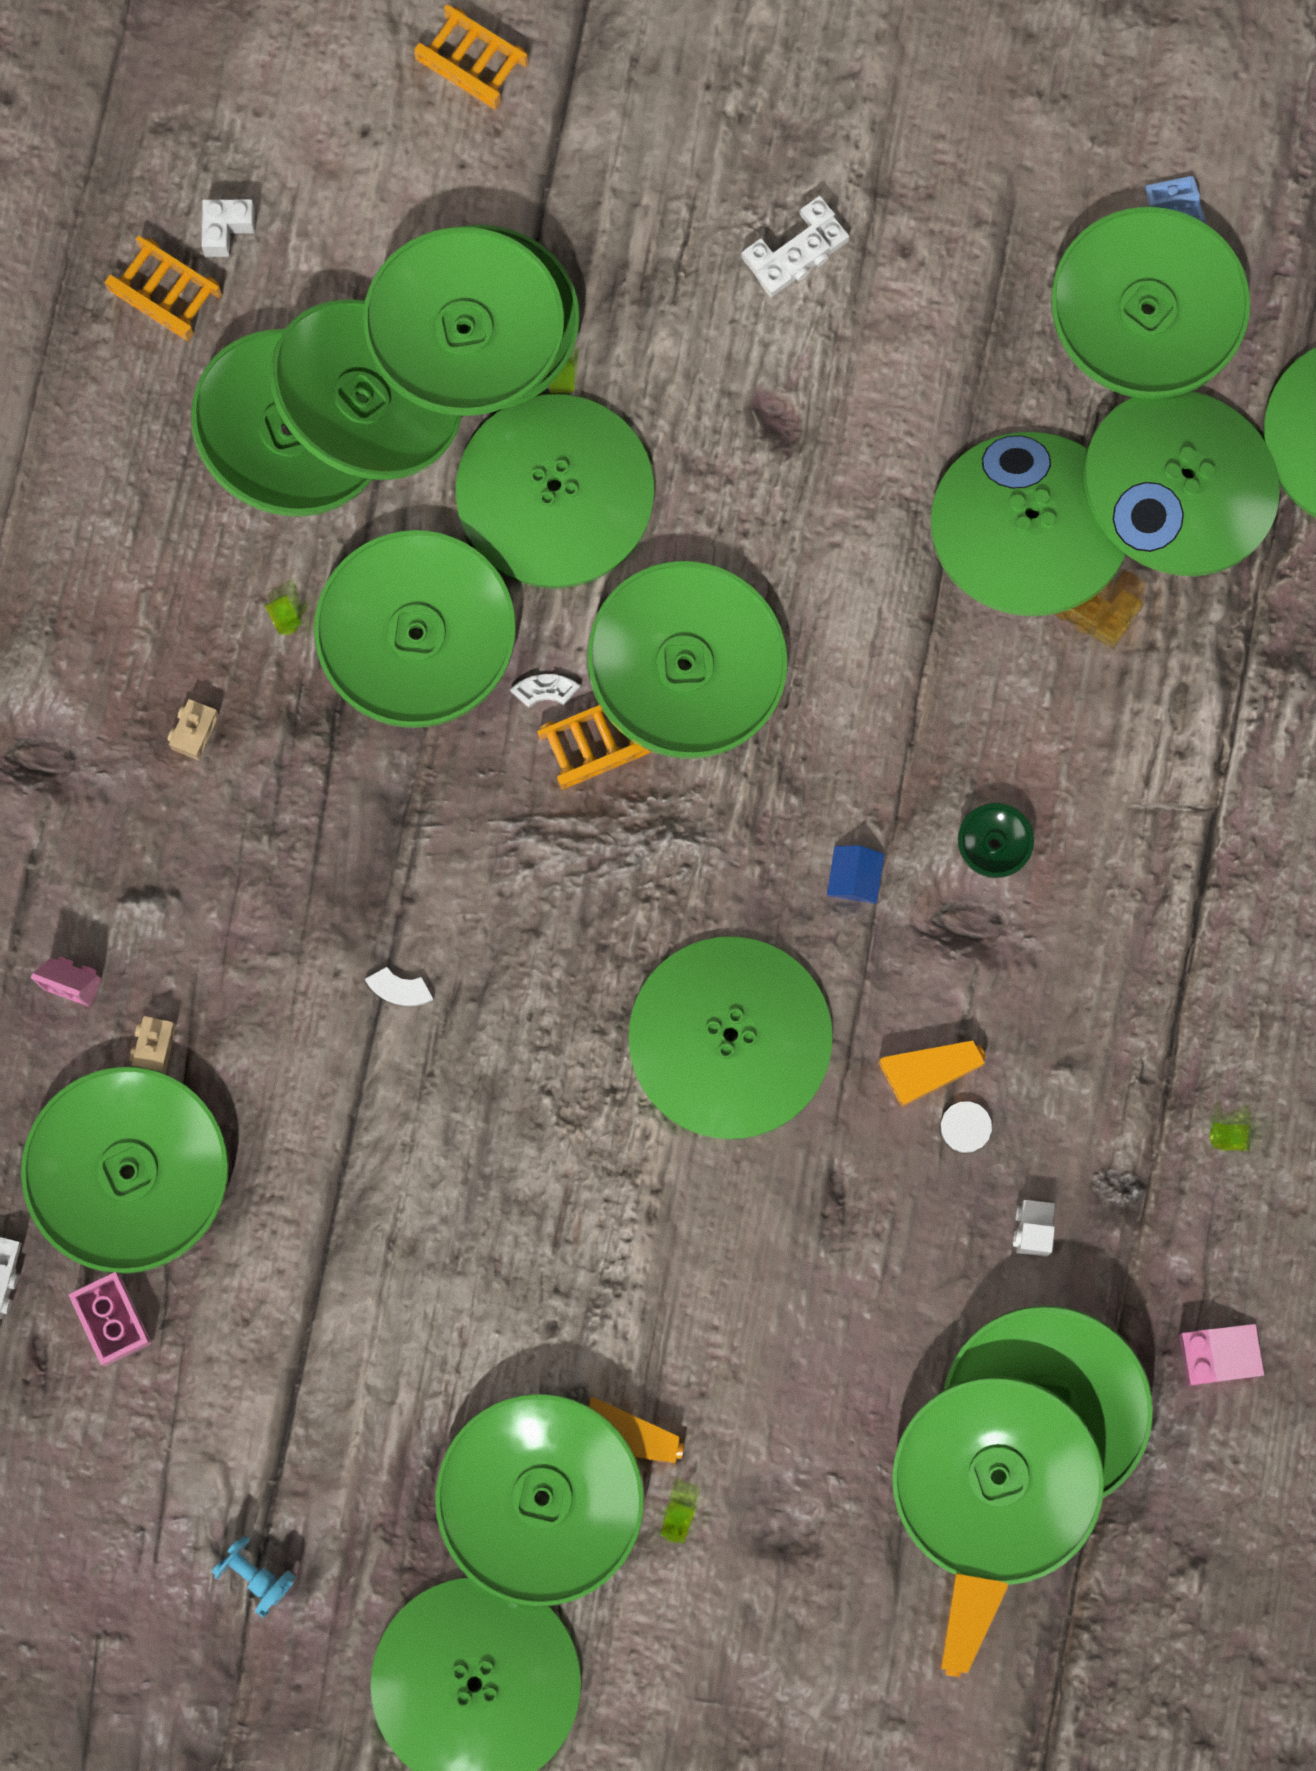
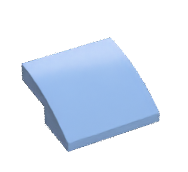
M1193 176L1145 186L1149 207L1176 210L1205 223V217L1199 202V192Z

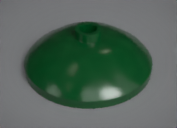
M989 803L975 808L965 817L958 833V848L963 861L971 870L988 878H1004L1020 871L1030 859L1034 847V834L1027 818L1016 808L1002 803ZM990 841H998L999 846L997 848L991 847Z

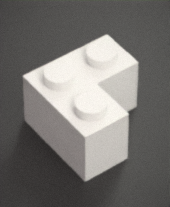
M203 200L202 249L205 257H230V233H255V209L252 200Z
M1023 1200L1022 1206L1017 1205L1015 1221H1020L1019 1229H1016L1013 1235V1246L1017 1247L1016 1253L1044 1257L1052 1253L1055 1203Z

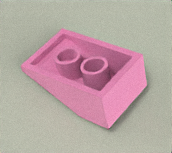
M60 956L58 960L48 959L32 973L31 979L43 990L91 1007L101 982V978L96 975L97 971L84 965L81 969L72 966L73 961Z
M1256 1324L1208 1329L1179 1335L1187 1387L1264 1376Z

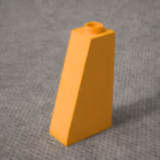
M967 1041L887 1056L879 1059L878 1063L899 1104L903 1108L983 1067L985 1064L983 1059L986 1058V1055L980 1045L976 1046L974 1041Z
M590 1397L589 1407L602 1414L620 1431L636 1458L676 1464V1458L682 1459L684 1443H679V1436L597 1398Z
M961 1574L954 1575L940 1668L946 1669L945 1675L961 1677V1672L968 1673L1008 1588L1007 1583Z

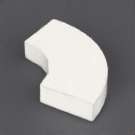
M543 674L523 679L514 685L510 692L528 708L536 702L543 700L557 701L565 706L581 688V685L562 675Z
M386 967L365 979L372 991L387 1002L409 1007L434 1001L422 977L413 980L401 979L393 975Z

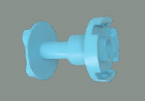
M243 1536L240 1540H236L227 1551L230 1556H227L223 1561L221 1560L214 1567L212 1573L217 1580L231 1567L250 1583L247 1588L261 1599L255 1612L264 1618L270 1612L269 1608L271 1605H277L297 1577L288 1570L278 1579L264 1567L261 1570L257 1569L241 1555L251 1539Z

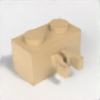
M188 699L187 704H183L179 710L178 718L180 720L176 728L172 727L168 735L171 749L200 761L218 720L219 714L217 710Z
M143 1016L142 1022H138L135 1031V1037H138L137 1045L132 1047L129 1057L133 1067L149 1069L162 1074L166 1073L176 1030L174 1022Z

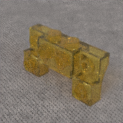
M1122 590L1112 604L1096 595L1080 606L1054 615L1060 620H1067L1079 632L1091 635L1114 650L1142 610L1144 602Z

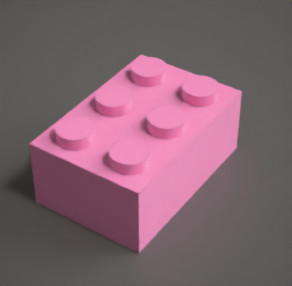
M119 1273L109 1274L68 1294L102 1366L106 1367L152 1344Z

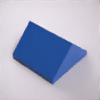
M861 845L834 846L827 896L877 904L884 854Z

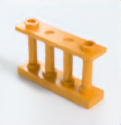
M446 4L444 12L445 18L448 21L430 45L424 46L420 42L414 49L415 60L496 110L501 103L498 89L516 63L525 68L527 67L528 56L526 51L519 45H511L471 20L460 8H452ZM458 25L468 31V33L452 56L445 59L439 55L438 50L455 26ZM479 38L487 43L488 46L472 69L464 71L459 68L458 63L474 40ZM498 50L509 58L492 82L485 84L479 80L478 76Z
M138 235L136 241L139 248H141L140 252L122 277L115 278L109 275L105 285L108 291L189 342L194 335L190 321L210 293L220 299L222 294L218 287L219 283L209 276L204 278L158 248L159 245L151 238L147 237L144 239ZM152 255L161 263L143 289L135 291L130 287V281L148 256ZM169 268L180 273L181 277L162 303L155 304L150 300L151 293ZM191 280L200 286L201 290L182 316L179 315L177 318L170 313V308Z
M599 705L557 723L554 721L547 722L540 727L541 730L537 731L540 741L548 738L562 770L560 771L561 775L557 776V782L561 791L650 754L652 751L641 747L633 741L629 743L630 746L623 749L617 747L603 716L604 712ZM591 719L595 720L608 750L606 752L607 755L599 759L593 756L580 724ZM570 728L585 760L583 766L575 769L574 766H570L557 736L558 733Z

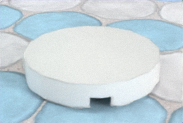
M970 1101L952 1105L944 1113L940 1124L941 1135L945 1142L953 1150L961 1153L974 1152L982 1148L989 1140L992 1131L991 1119L987 1111L979 1104Z

